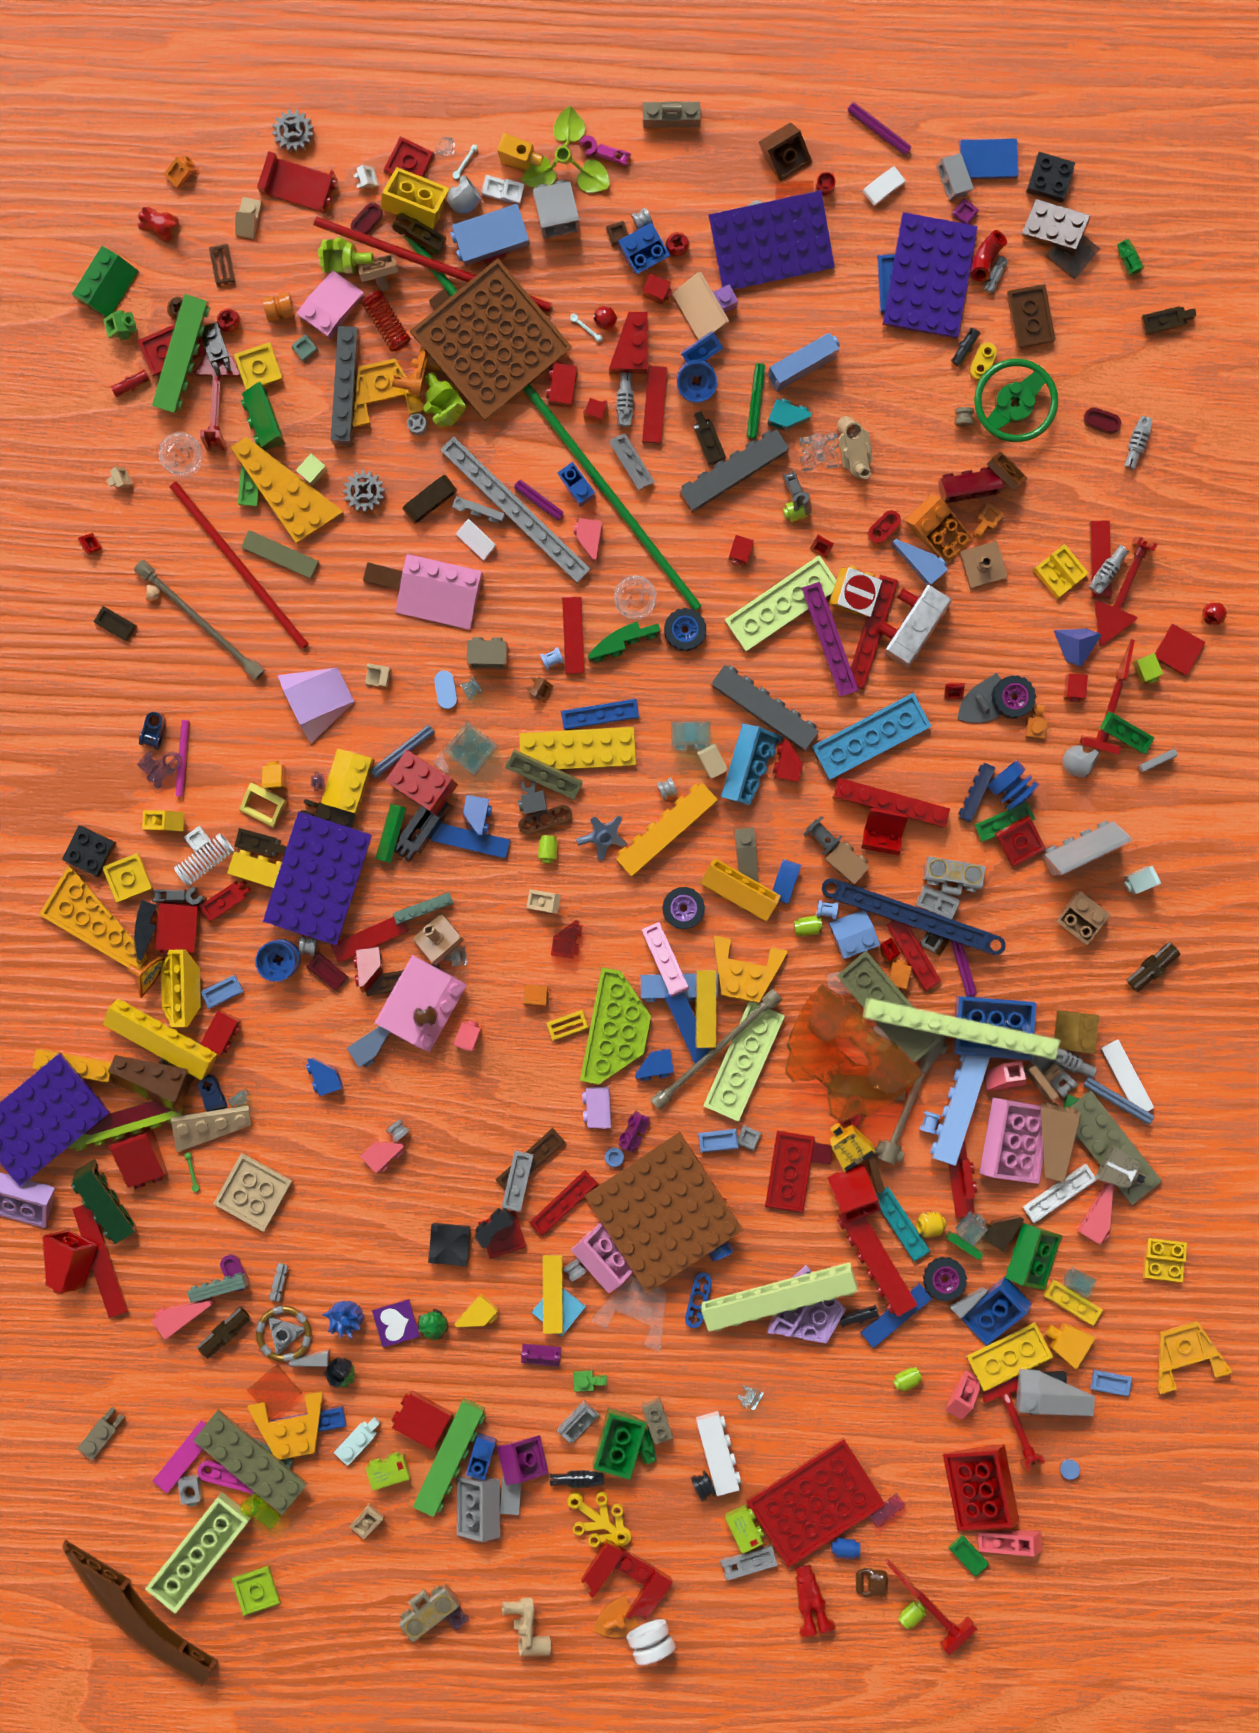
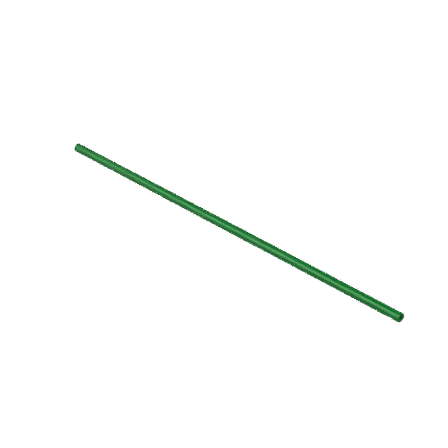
M404 236L417 254L433 259L423 246ZM428 268L450 297L458 291L445 274ZM531 384L523 389L525 394L694 611L699 609L702 605Z

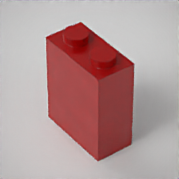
M159 903L155 949L160 950L161 954H167L169 950L186 949L190 956L191 953H197L201 908L197 906Z
M864 1164L854 1166L846 1172H837L827 1177L845 1224L881 1211L878 1197Z
M411 1391L410 1395L405 1394L400 1404L403 1405L401 1411H396L391 1420L394 1422L392 1429L433 1450L452 1412Z

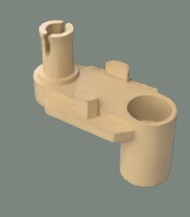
M844 416L837 423V429L841 433L838 441L843 467L849 469L853 476L867 479L871 476L869 464L873 460L869 432L864 430L852 417Z
M528 1597L521 1598L519 1602H502V1606H504L502 1608L503 1615H520L519 1619L514 1620V1630L518 1629L519 1635L518 1649L520 1657L549 1656L551 1653L550 1637L532 1636L533 1599Z

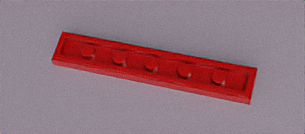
M881 574L879 579L882 582L871 617H866L850 667L857 688L864 690L882 634L876 629L882 620L886 621L899 581Z
M84 1205L72 1208L81 1237L97 1244L91 1267L108 1317L111 1318L128 1312L100 1225L95 1222L92 1211L90 1209L87 1210Z

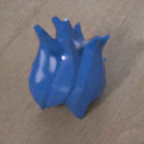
M349 1300L334 1303L328 1312L322 1314L329 1319L330 1327L328 1332H331V1334L338 1332L340 1337H343V1334H347L350 1339L353 1338L352 1333L360 1330V1326L364 1322L362 1308Z

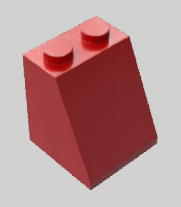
M153 1130L109 1146L128 1188L134 1186V1189L146 1186L145 1182L150 1180L153 1183L164 1179L163 1176L168 1174Z
M70 1230L44 1235L43 1252L46 1286L53 1289V1292L57 1294H64L84 1288L97 1244Z

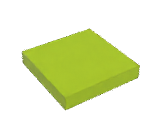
M269 1565L232 1577L243 1616L281 1603Z

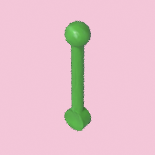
M187 1152L184 1157L187 1159L191 1174L192 1191L197 1192L200 1186L196 1183L191 1162L192 1154Z

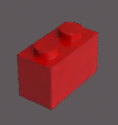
M554 363V368H550L549 380H552L551 387H547L546 399H549V405L572 408L577 366Z
M217 1010L200 1045L218 1055H223L224 1052L228 1053L232 1046L230 1041L233 1035L236 1036L240 1031L241 1026L239 1023L241 1020L222 1010Z

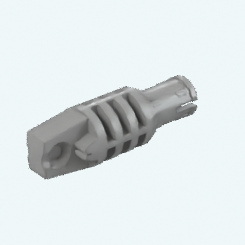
M626 372L620 373V390L617 392V423L621 427H629L633 415L634 393L631 390L632 374L628 373L627 375Z
M1141 416L1128 444L1129 453L1124 464L1125 468H1128L1132 461L1130 469H1136L1140 454L1144 453L1148 443L1153 419Z
M1119 545L1113 556L1106 559L1095 574L1089 586L1094 593L1100 594L1121 569L1120 564L1130 552L1128 549L1125 551L1126 547Z
M1058 1048L1056 1059L1047 1058L1057 1066H1061V1068L1072 1073L1078 1072L1089 1078L1094 1077L1096 1073L1095 1066L1083 1062L1081 1057Z

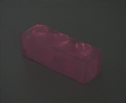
M897 1493L885 1502V1506L869 1515V1518L876 1527L883 1526L887 1519L893 1518L897 1511L900 1512L904 1509L905 1503Z

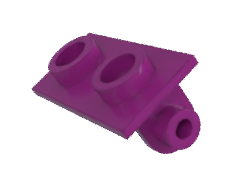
M635 1111L630 1116L628 1126L625 1132L621 1134L618 1145L632 1153L634 1149L637 1150L642 1137L637 1135V1132L645 1133L650 1123V1118Z
M523 1343L521 1363L559 1366L561 1347Z

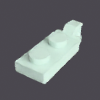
M374 1417L368 1424L365 1421L362 1424L360 1423L334 1451V1454L348 1466L375 1437L377 1432L374 1429L380 1424V1421Z

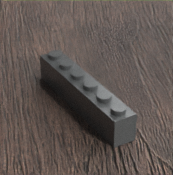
M338 326L331 442L333 445L352 446L354 427L352 423L356 398L360 336L357 327Z
M778 430L765 432L762 435V439L757 442L755 440L751 441L745 446V450L741 452L739 450L735 451L726 462L722 460L715 464L712 471H704L697 476L698 479L693 483L688 481L682 485L680 496L691 513L789 451V447Z
M724 665L711 683V686L805 751L818 733L817 725L810 720L805 722L800 718L801 714L796 710L792 709L790 711L785 708L786 704L778 698L775 700L769 696L770 693L763 687L758 689L753 685L754 681L749 677L745 676L743 678L738 675L739 671L733 666L729 665L727 667Z

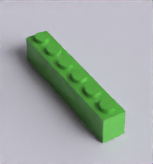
M184 294L152 406L177 414V410H181L183 405L182 393L187 391L189 384L187 376L188 373H192L194 368L192 359L194 355L198 354L200 344L197 342L199 336L202 337L204 334V318H208L211 309L208 306V301Z
M463 1398L419 1491L413 1508L434 1517L436 1512L440 1513L444 1502L441 1500L444 1494L448 1495L452 1488L450 1481L452 1477L456 1478L461 1467L458 1464L461 1459L465 1460L469 1449L466 1447L469 1441L473 1443L477 1432L474 1430L477 1424L481 1425L486 1414L483 1413L485 1407Z

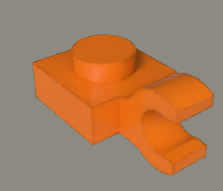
M988 503L977 518L981 523L973 535L979 538L987 527L993 530L1004 513Z
M1035 705L1034 716L1027 717L1025 736L1045 739L1048 719H1042L1045 705Z

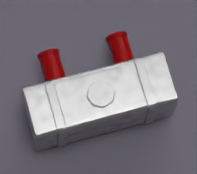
M927 585L921 596L918 597L903 588L897 599L911 606V611L900 628L896 629L882 620L876 629L890 638L891 641L884 654L908 669L914 659L916 660L920 650L939 621L944 617L952 599L930 585Z

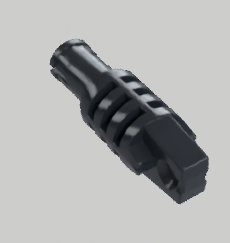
M570 1470L567 1474L550 1473V1479H558L551 1480L550 1486L567 1485L569 1488H589L604 1485V1474L601 1472Z

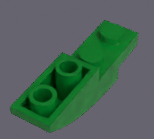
M637 621L614 631L593 648L588 655L589 661L593 660L594 663L605 660L604 657L609 655L612 658L621 656L623 651H626L624 643L628 642V645L638 643L641 638L646 637L647 640L658 637L657 634L660 633L659 624L640 628Z

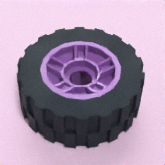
M676 888L668 893L664 899L663 915L666 921L675 928H692L704 916L705 905L703 898L692 888ZM683 904L687 906V911L685 912L680 910V906Z

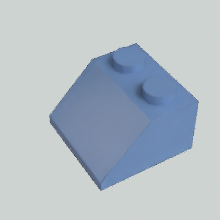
M865 910L829 922L842 959L880 946L874 927Z

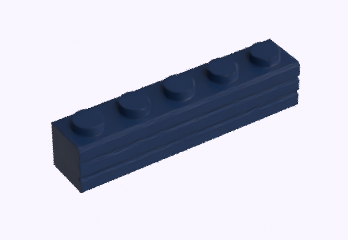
M987 763L980 764L978 768L979 773L973 779L974 784L968 790V798L965 797L963 801L964 806L960 808L958 818L967 822L972 821L995 767Z

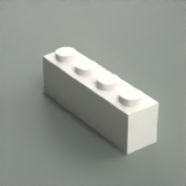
M716 1411L696 1417L716 1495L720 1496L738 1491V1484L742 1482L739 1472L735 1473L733 1465H736L734 1453L730 1454L728 1449L731 1446L729 1434H724L723 1428L726 1427L724 1416H719V1412Z

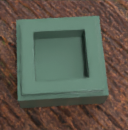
M306 334L291 345L303 362L318 351V348Z

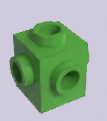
M119 310L103 319L108 338L126 340L137 331L133 313H124L123 310Z

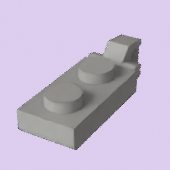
M458 496L455 497L452 505L453 508L461 512L469 509L472 515L481 517V514L489 516L487 520L497 524L499 520L504 522L506 514Z

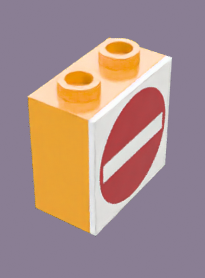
M848 565V568H840L829 605L860 617H871L882 580L875 578V574L869 572L862 573L859 571V568Z

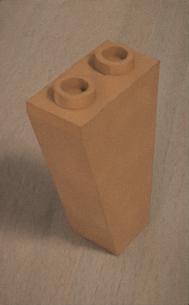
M1047 1102L1042 1105L1041 1122L1045 1178L1065 1182L1081 1112L1074 1107L1067 1106L1063 1108L1054 1102Z

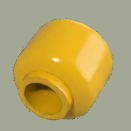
M937 1211L922 1213L919 1219L916 1220V1228L918 1233L922 1234L925 1238L940 1236L944 1228H946V1220Z

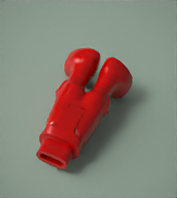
M811 1565L795 1568L797 1573L795 1579L797 1581L798 1609L803 1615L804 1625L799 1629L800 1636L809 1637L817 1635L812 1610L815 1611L817 1616L819 1633L822 1634L836 1628L835 1623L826 1616V1601L822 1597L815 1573H812Z

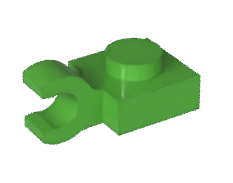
M593 1370L573 1371L574 1392L594 1391V1385H606L607 1375L593 1376Z

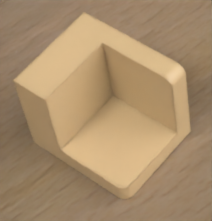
M367 663L366 667L368 670L365 683L388 688L391 668Z

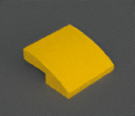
M1065 544L1033 569L1056 599L1089 574Z

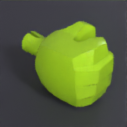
M340 237L335 238V240L324 239L321 242L320 248H318V257L323 273L334 271L352 274L356 272L357 265L374 264L373 252L357 253L354 244Z
M429 373L424 378L429 389L425 395L427 403L424 405L423 410L426 414L432 413L435 415L432 420L439 427L452 426L464 414L467 406L449 382H439L435 373Z

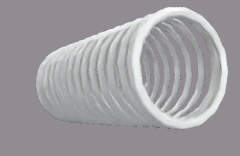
M221 833L217 834L216 838L227 853L223 851L214 838L212 840L224 856L209 841L220 859L211 847L205 843L209 851L215 856L217 862L212 858L207 849L202 846V849L211 858L214 865L209 861L204 852L198 848L210 867L197 851H195V854L206 866L207 870L201 865L194 854L191 855L203 872L190 856H188V859L199 871L200 875L194 870L187 859H185V862L195 873L196 877L185 863L181 862L193 880L187 875L180 864L174 867L177 875L187 886L192 885L195 879L199 880V877H202V874L205 875V871L209 872L212 866L216 867L219 861L223 862L226 856L234 853L233 847Z

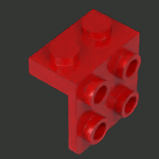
M871 808L863 831L861 849L899 856L902 835L908 821V815Z

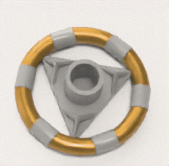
M282 1305L271 1308L262 1315L256 1327V1341L260 1350L268 1358L279 1362H288L299 1358L308 1349L312 1338L309 1320L300 1310L291 1306ZM290 1313L303 1324V1327L273 1318L272 1316ZM268 1319L276 1353L272 1352L263 1339V1331ZM305 1331L302 1345L298 1350L284 1355L279 1354Z

